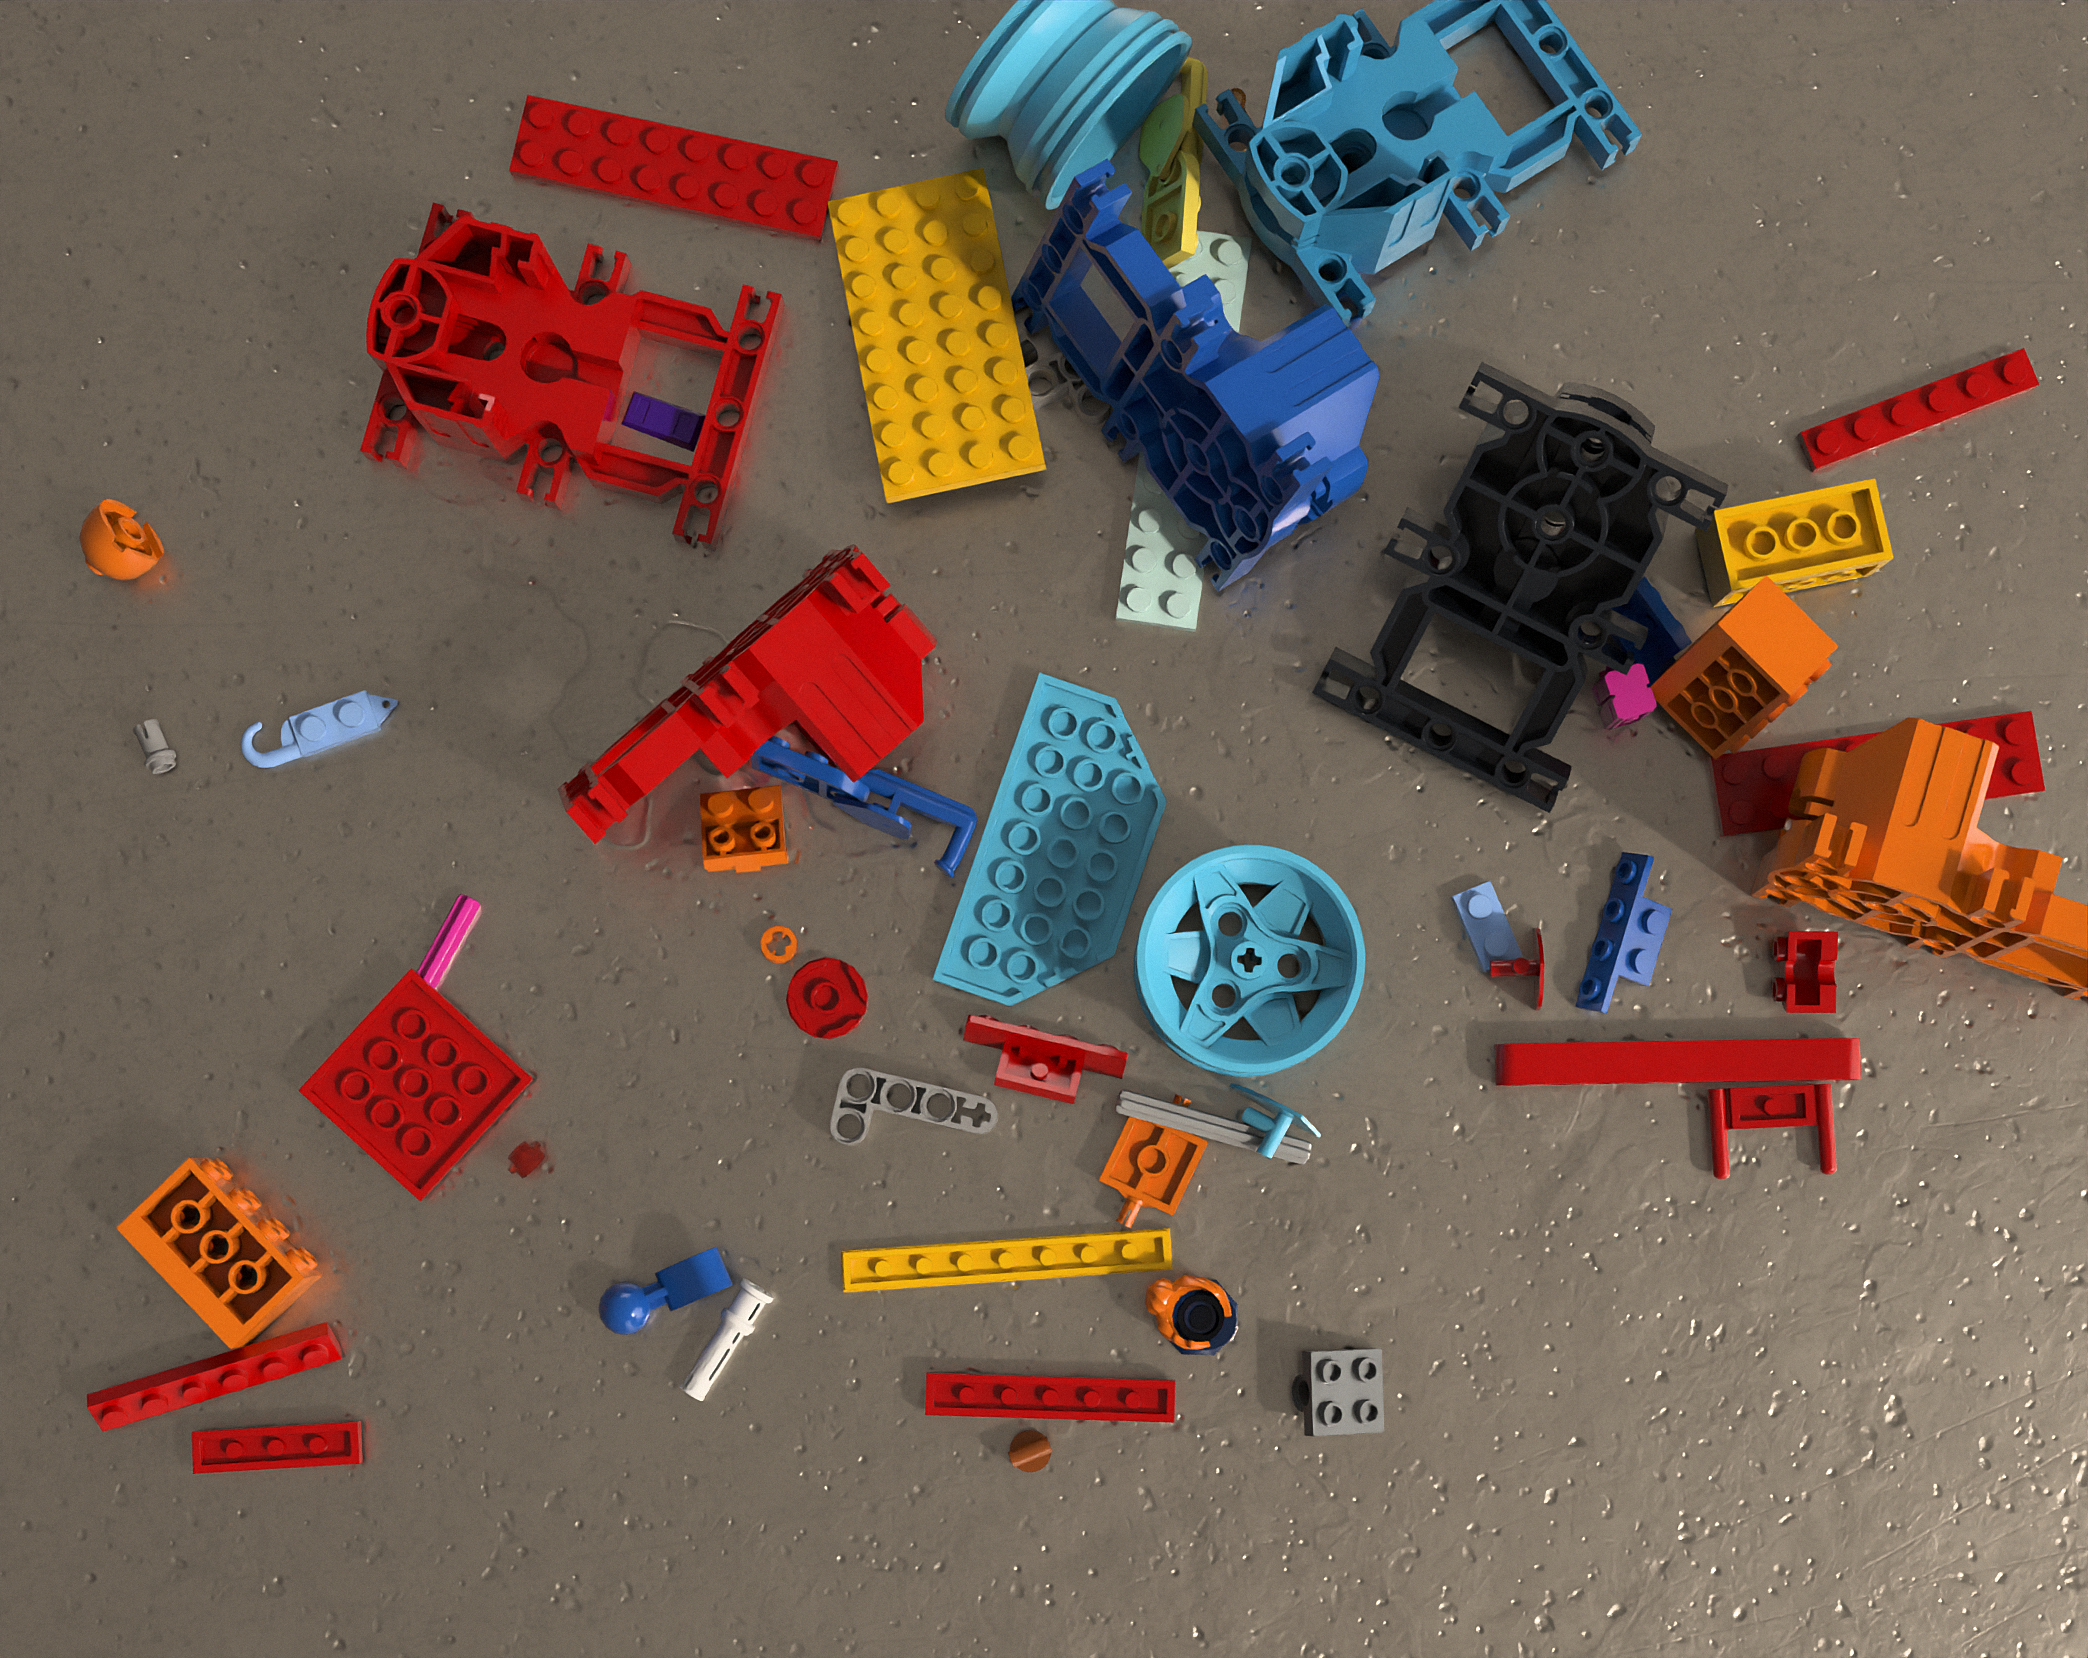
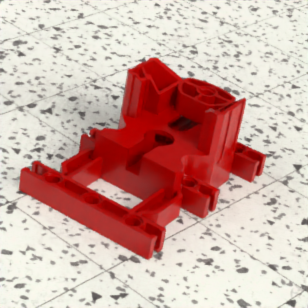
M433 202L417 257L415 259L395 258L383 274L371 301L366 329L367 353L383 371L360 449L364 456L369 460L382 463L384 455L379 454L378 450L385 432L391 431L397 434L394 452L387 451L385 459L390 460L396 467L407 469L421 423L438 445L504 463H509L527 453L516 493L521 500L533 503L535 497L533 489L539 473L545 472L553 475L550 494L545 493L544 501L545 506L561 510L573 465L577 463L580 464L586 477L594 487L658 504H664L683 493L672 532L675 540L691 545L693 537L688 536L687 531L693 515L700 513L710 517L706 535L698 534L697 542H701L704 549L715 551L785 303L782 294L767 291L766 299L770 300L771 306L765 321L760 323L749 319L751 304H759L761 296L756 295L754 287L743 284L730 332L725 331L711 308L643 290L633 295L623 294L631 268V262L627 253L615 251L614 269L609 281L604 282L600 279H595L598 263H602L604 259L602 254L604 249L589 243L587 244L574 291L569 290L538 234L513 230L512 227L491 222V224L476 220L472 212L460 209L457 210L456 218L459 219L453 222L454 215H450L444 205ZM445 222L451 223V225L444 231ZM594 294L606 296L598 303L587 305L589 297ZM755 334L760 336L761 342L756 348L749 350L740 346L742 339L746 335ZM641 338L722 359L691 466L611 445ZM504 349L499 357L488 361V356L493 350ZM398 404L406 405V413L401 419L390 420L388 418L392 407ZM727 410H734L739 413V419L734 425L723 426L719 423L721 414ZM552 445L562 447L561 455L557 460L552 462L543 460V453L547 447ZM703 487H715L718 493L712 502L702 503L697 500V494Z
M855 544L849 545L842 550L832 549L813 570L810 568L802 575L804 579L786 592L732 639L715 657L710 655L702 662V667L694 674H688L680 681L682 684L680 688L662 700L615 741L593 764L590 765L587 762L579 769L577 776L569 783H563L557 790L565 811L593 843L596 844L605 836V830L616 821L620 823L628 816L626 810L631 805L647 795L698 749L726 778H729L747 762L760 746L790 723H793L821 756L828 759V764L831 767L836 768L839 766L854 783L923 723L921 660L935 648L937 639L905 603L901 605L891 593L887 597L884 596L883 592L891 585Z

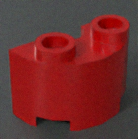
M1788 931L1785 932L1783 937L1774 938L1773 957L1775 961H1779V977L1773 978L1772 997L1774 1002H1782L1786 1013H1836L1837 984L1835 983L1834 967L1838 955V932Z

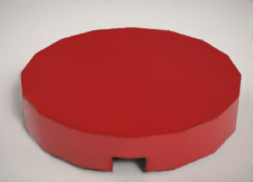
M826 957L809 961L798 969L791 979L786 996L789 1015L799 1029L815 1038L834 1039L845 1036L856 1028L866 1013L868 1002L865 982L856 969L842 960Z

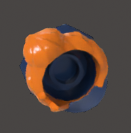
M1185 1274L1174 1282L1165 1278L1159 1279L1146 1291L1145 1305L1148 1312L1156 1315L1159 1332L1181 1354L1214 1356L1225 1344L1233 1341L1238 1330V1304L1217 1280Z

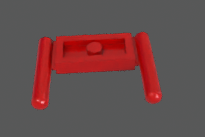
M1831 1084L1708 1089L1713 1175L1715 1178L1723 1180L1730 1175L1727 1130L1817 1126L1820 1170L1826 1175L1836 1172L1837 1162Z

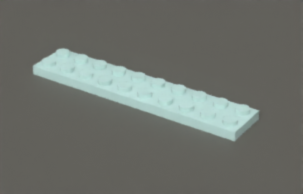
M1196 230L1198 245L1195 255L1170 268L1169 272L1181 288L1206 274L1220 292L1223 312L1228 323L1239 333L1252 238ZM1140 452L1115 620L1195 632L1205 566L1200 568L1194 559L1209 539L1205 534L1187 525L1147 470L1143 452Z

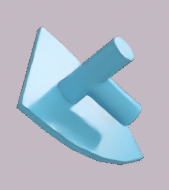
M1233 1083L1230 1084L1229 1087L1276 1115L1273 1119L1252 1107H1247L1242 1115L1243 1122L1266 1133L1256 1151L1260 1155L1271 1160L1290 1124L1320 1138L1321 1134L1302 1114L1253 1090Z

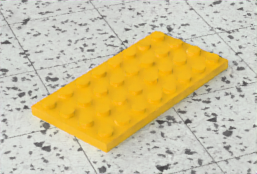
M984 168L828 201L887 503L1046 470Z

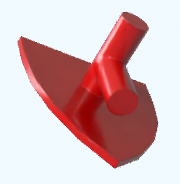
M1536 927L1533 928L1534 960H1527L1525 958L1491 960L1490 977L1534 976L1535 1010H1540L1543 1000L1545 963L1540 928Z

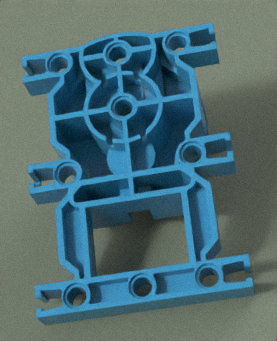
M1434 0L1400 21L1394 45L1391 48L1363 8L1353 13V15L1341 13L1330 23L1321 28L1318 27L1301 37V40L1292 46L1279 50L1262 126L1256 128L1230 89L1222 92L1215 99L1218 102L1216 111L1220 116L1224 114L1229 123L1226 129H1220L1208 115L1209 108L1205 103L1195 109L1192 124L1237 188L1244 212L1258 237L1279 259L1292 267L1319 307L1325 304L1334 307L1337 315L1347 328L1351 325L1350 318L1352 313L1348 308L1344 310L1337 296L1345 292L1359 308L1358 314L1361 319L1372 312L1376 298L1358 272L1374 275L1432 239L1442 212L1468 249L1472 251L1480 246L1487 232L1491 238L1503 232L1510 218V215L1493 191L1506 193L1562 159L1571 143L1573 131L1601 170L1615 162L1616 159L1614 157L1618 151L1615 143L1613 145L1610 144L1603 132L1604 130H1609L1623 146L1621 151L1625 156L1635 150L1642 136L1640 130L1546 0ZM1493 21L1496 22L1556 106L1508 137L1475 91L1461 98L1453 86L1459 68L1446 51ZM1548 45L1552 47L1556 53L1548 54L1544 52L1540 48V46ZM1585 109H1596L1601 114V117L1590 116ZM1240 142L1247 147V150L1237 152L1229 144ZM1345 165H1351L1357 170L1348 175ZM1453 190H1466L1470 194V198H1459L1454 194ZM1479 211L1492 228L1489 230L1485 224L1478 227L1471 213ZM1323 270L1332 271L1337 275L1338 279L1326 281L1320 276L1319 272Z

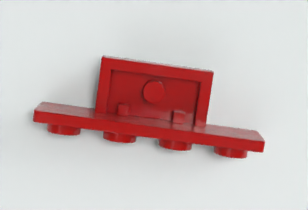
M968 1015L963 1041L1002 1050L994 1081L995 1086L1069 1104H1074L1082 1069L1122 1079L1128 1057L1127 1052L1119 1051L1112 1045L1090 1044L1079 1041L1071 1035L1062 1034L1057 1036L1041 1032L1030 1025L1016 1026L999 1022L996 1018L988 1015Z

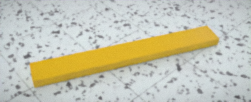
M1170 1228L841 1251L843 1292L1173 1270Z

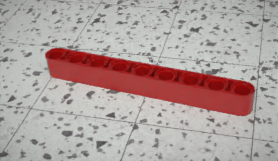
M1860 1038L1494 1044L1496 1086L1861 1080Z

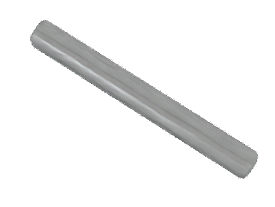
M1125 1089L1121 1090L1116 1098L1115 1111L1117 1113L1255 1152L1266 1133L1246 1123ZM1284 1135L1273 1157L1303 1165L1310 1157L1311 1143Z

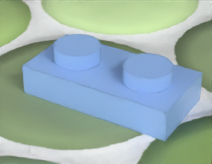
M1491 881L1451 897L1483 972L1490 970L1491 960H1514L1523 956Z

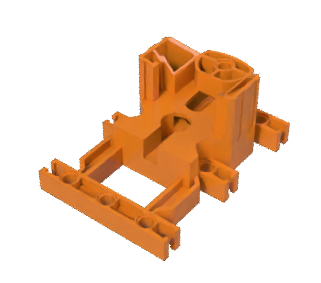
M1908 717L1847 753L1831 748L1812 750L1802 757L1788 810L1789 813L1806 820L1796 821L1789 817L1786 818L1784 830L1781 829L1776 848L1764 855L1760 860L1750 896L1763 900L1769 894L1780 898L1778 905L1786 908H1791L1800 901H1803L1827 914L1886 933L1909 936L1906 945L1908 947L1919 949L1921 945H1928L1932 947L1931 952L1933 955L1945 959L1959 952L1965 953L1977 962L2048 985L2065 987L2063 997L2072 1000H2078L2081 996L2088 997V905L2053 894L2063 857L2041 850L2016 848L2001 844L1977 828L1999 749L1997 744L1948 727L1927 722L1920 718Z

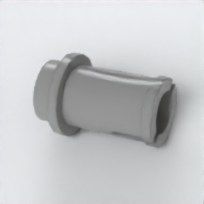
M158 720L144 721L145 729H142L140 724L136 725L133 728V732L137 736L145 754V767L151 769L153 774H160L172 769L176 765L174 759L177 755L174 750H169Z

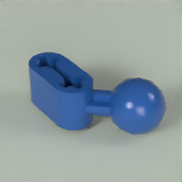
M714 1247L656 1272L657 1282L645 1287H640L636 1283L620 1282L606 1289L600 1298L599 1315L606 1328L617 1334L628 1335L642 1329L650 1319L651 1311L667 1304L671 1312L728 1288L733 1284L718 1247Z

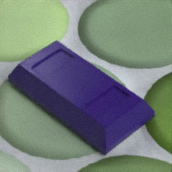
M634 391L621 425L694 452L706 415Z

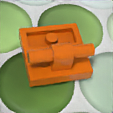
M781 785L700 794L702 856L705 870L707 869V872L736 870V873L761 871L762 866L789 864L788 849L785 843Z

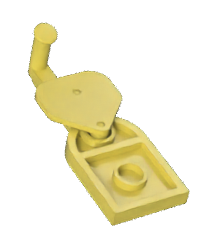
M1189 56L1180 70V73H1182L1181 94H1175L1156 106L1142 124L1140 133L1139 157L1151 171L1143 197L1141 234L1168 270L1195 255L1198 245L1196 229L1197 216L1201 207L1199 166L1202 162L1203 140L1192 124L1195 109L1204 103L1206 104L1208 72L1201 61Z

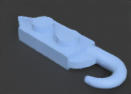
M364 690L291 716L284 722L281 728L280 738L282 747L266 753H259L252 746L254 734L262 728V723L256 722L250 725L243 733L240 741L241 751L249 763L260 768H271L303 756L307 757L382 730L380 725L399 704V701L392 698L370 695L368 691ZM386 702H390L388 708H384Z

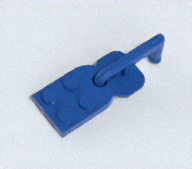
M776 736L768 739L751 756V766L753 769L833 801L832 803L860 822L891 836L908 839L911 834L912 824L901 816L896 815L899 806L955 828L940 860L934 861L935 866L942 873L950 878L954 877V871L964 856L977 824L976 813L969 806L882 770H869L864 776L853 783L843 771L827 765L828 759L811 751H806L802 755L790 750V744ZM870 792L892 800L889 808L875 802L873 805L866 803Z

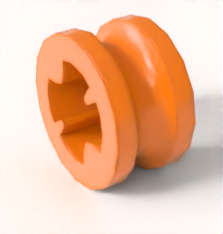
M773 926L767 929L760 941L764 957L775 964H782L791 960L797 950V939L794 933L784 926ZM783 934L782 939L784 940L787 936L791 942V945L785 947V954L782 956H776L775 950L771 953L767 948V945L773 942V935Z

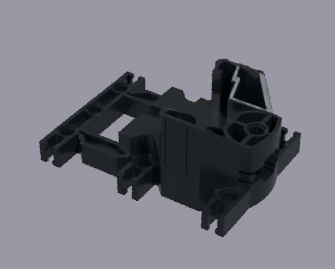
M1481 362L1471 385L1477 387L1479 382L1482 381L1500 392L1502 397L1499 404H1494L1474 396L1476 388L1469 385L1458 407L1487 422L1484 430H1482L1467 463L1464 465L1443 510L1449 528L1409 507L1406 508L1397 528L1404 530L1406 527L1427 540L1424 548H1420L1400 540L1401 535L1394 532L1384 554L1423 574L1407 578L1370 651L1374 666L1335 647L1312 693L1550 813L1555 805L1559 790L1562 791L1569 780L1572 766L1537 749V747L1551 744L1585 682L1588 668L1583 654L1627 675L1634 662L1635 653L1629 650L1627 653H1624L1606 642L1610 634L1617 635L1634 642V647L1641 650L1646 641L1649 628L1610 608L1628 604L1664 538L1669 514L1705 532L1709 528L1715 508L1708 505L1704 511L1687 501L1685 498L1688 490L1693 489L1715 498L1712 505L1720 508L1727 495L1728 484L1652 447L1655 425L1632 404L1615 394L1586 384L1565 382L1555 396H1550ZM1511 400H1520L1519 402L1507 403ZM1667 476L1674 477L1680 482L1681 487L1679 490L1671 492L1666 480ZM1552 511L1558 512L1564 517L1565 522L1552 521L1544 514ZM1444 546L1450 550L1452 556L1437 559L1432 553V548ZM1434 613L1544 667L1508 734L1400 679ZM1586 621H1592L1597 623L1602 631L1597 635H1588L1582 631L1581 624ZM1334 668L1354 681L1352 687L1328 678L1332 669ZM1363 686L1373 687L1378 692L1379 697L1368 699L1362 695L1360 688ZM1436 723L1446 724L1450 727L1452 734L1448 736L1438 735L1432 725ZM1511 760L1519 761L1524 765L1525 770L1519 773L1511 772L1507 769L1505 763ZM1533 773H1537L1558 783L1549 790L1532 780L1531 776Z

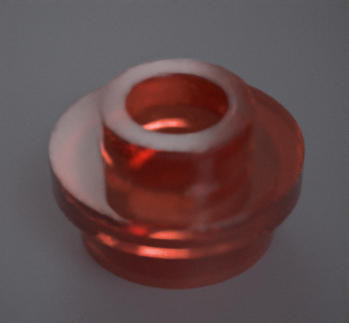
M537 1140L530 1145L526 1141L519 1144L508 1156L512 1163L507 1170L511 1174L517 1173L522 1179L529 1175L546 1156L540 1150L541 1144Z

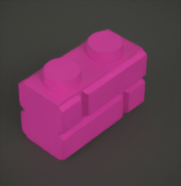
M1639 663L1632 665L1627 675L1609 666L1605 667L1606 670L1599 672L1600 680L1594 684L1592 692L1596 705L1602 707L1599 714L1604 729H1609L1610 731L1639 722L1654 711L1657 704L1652 689L1646 687L1649 680L1644 665Z

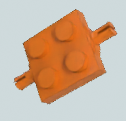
M1175 1094L1172 1103L1179 1105L1182 1096ZM1185 1098L1182 1106L1188 1107L1191 1101ZM1129 1116L1098 1180L1117 1189L1126 1198L1115 1221L1122 1224L1130 1209L1131 1212L1124 1225L1132 1228V1224L1141 1206L1154 1207L1173 1216L1208 1141L1191 1133Z

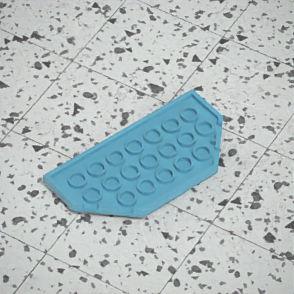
M1039 672L936 967L933 981L1011 1007L1114 957L1167 803L1116 698Z

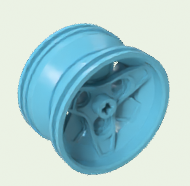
M1018 0L991 31L966 66L949 97L945 109V119L970 140L1001 135L1007 141L1016 176L1026 184V191L1034 198L1040 197V203L1048 210L1059 207L1076 175L1105 159L1110 161L1141 127L1182 69L1192 47V38L1186 32L1179 31L1178 25L1171 19H1163L1157 12L1127 7L1119 8L1112 0Z
M1247 844L1229 846L1211 851L1190 861L1172 875L1157 892L1146 912L1136 941L1133 968L1135 988L1139 1003L1150 1026L1167 1047L1179 1057L1203 1070L1231 1077L1268 1075L1287 1069L1314 1055L1325 1047L1346 1024L1359 999L1365 973L1364 938L1357 915L1347 896L1338 884L1317 865L1304 857L1277 847ZM1238 885H1258L1273 890L1256 906L1252 907ZM1198 902L1203 930L1174 933L1182 917ZM1226 914L1236 916L1241 923L1240 932L1234 936H1226L1219 929V918ZM1307 915L1315 923L1323 946L1298 940ZM1245 953L1250 954V961L1257 962V965L1249 973L1244 971L1243 964L1237 963V960H1240ZM1292 956L1298 961L1300 970L1296 977L1286 978L1279 973L1277 963L1281 957ZM1170 975L1198 984L1188 1011L1181 1004ZM1220 985L1230 987L1235 995L1233 1005L1227 1008L1216 1006L1212 1000L1213 989ZM1321 989L1312 1009L1299 1022L1292 993ZM1243 1016L1261 1040H1236L1221 1035Z

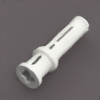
M742 1278L739 1283L741 1289L730 1307L723 1308L720 1313L722 1322L717 1328L716 1333L710 1339L696 1361L695 1366L680 1386L683 1391L700 1401L704 1400L714 1380L718 1377L744 1335L748 1336L749 1333L753 1332L755 1329L753 1323L766 1303L771 1304L774 1299L766 1290L745 1278Z

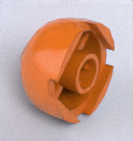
M105 499L88 514L83 521L79 539L83 554L86 557L85 562L94 573L127 581L137 578L152 569L157 564V561L160 560L159 558L163 555L164 549L154 529L147 522L143 525L142 529L132 519L137 512L117 500Z

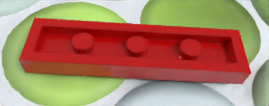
M361 1421L193 1431V1474L363 1463Z

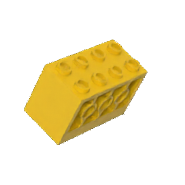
M1875 478L1715 510L1712 522L1706 532L1699 528L1695 529L1712 608L1737 603L1766 575L1784 593L1871 576L1894 558Z

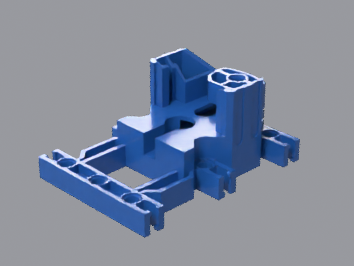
M1105 159L1073 178L1011 296L1013 311L1016 312L1026 305L1032 309V318L1029 316L1024 322V326L1031 335L1049 325L1053 341L1093 396L1113 407L1114 410L1102 427L1101 432L1108 441L1115 440L1117 438L1116 434L1119 432L1125 437L1127 443L1117 453L1123 462L1143 452L1147 470L1187 525L1207 536L1208 542L1194 560L1200 568L1215 561L1221 569L1220 576L1218 573L1214 574L1210 581L1215 589L1220 591L1249 573L1265 551L1292 534L1293 530L1298 528L1297 524L1302 525L1313 521L1352 497L1359 490L1368 468V460L1359 443L1379 382L1378 367L1363 350L1362 345L1351 330L1346 327L1337 315L1334 307L1327 304L1264 341H1259L1236 332L1225 317L1220 292L1206 274L1181 288L1137 228L1124 224L1119 220L1118 217L1132 191L1126 183L1111 191L1105 186L1106 177H1112L1115 172V168L1110 161ZM1092 263L1135 321L1123 342L1120 341L1080 286Z

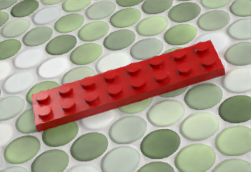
M527 95L509 171L513 176L822 241L829 210L828 202L832 198L839 164L838 161Z
M2032 711L1936 724L1983 740L1992 741L1999 746L1984 800L2045 791ZM1882 732L1736 752L1734 755L1727 753L1722 754L1716 760L1709 756L1708 763L1720 837L1784 829L1787 817L1796 821L1806 820L1789 813L1788 810L1802 757L1812 750L1831 748L1847 753Z

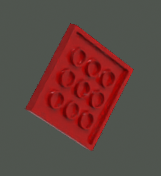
M411 968L298 1091L414 1197L422 1201L534 1078L417 971Z

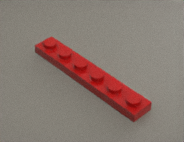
M2022 348L1804 430L1797 436L1810 468L1814 472L2035 389L2039 386V382L2027 353Z
M324 1322L87 1394V1408L104 1432L341 1360V1346L328 1322Z
M927 1372L925 1415L1174 1423L1175 1380Z

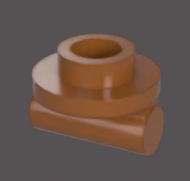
M1025 1430L1014 1437L1008 1455L1014 1468L1017 1467L1025 1472H1036L1046 1466L1052 1449L1047 1437L1035 1430Z

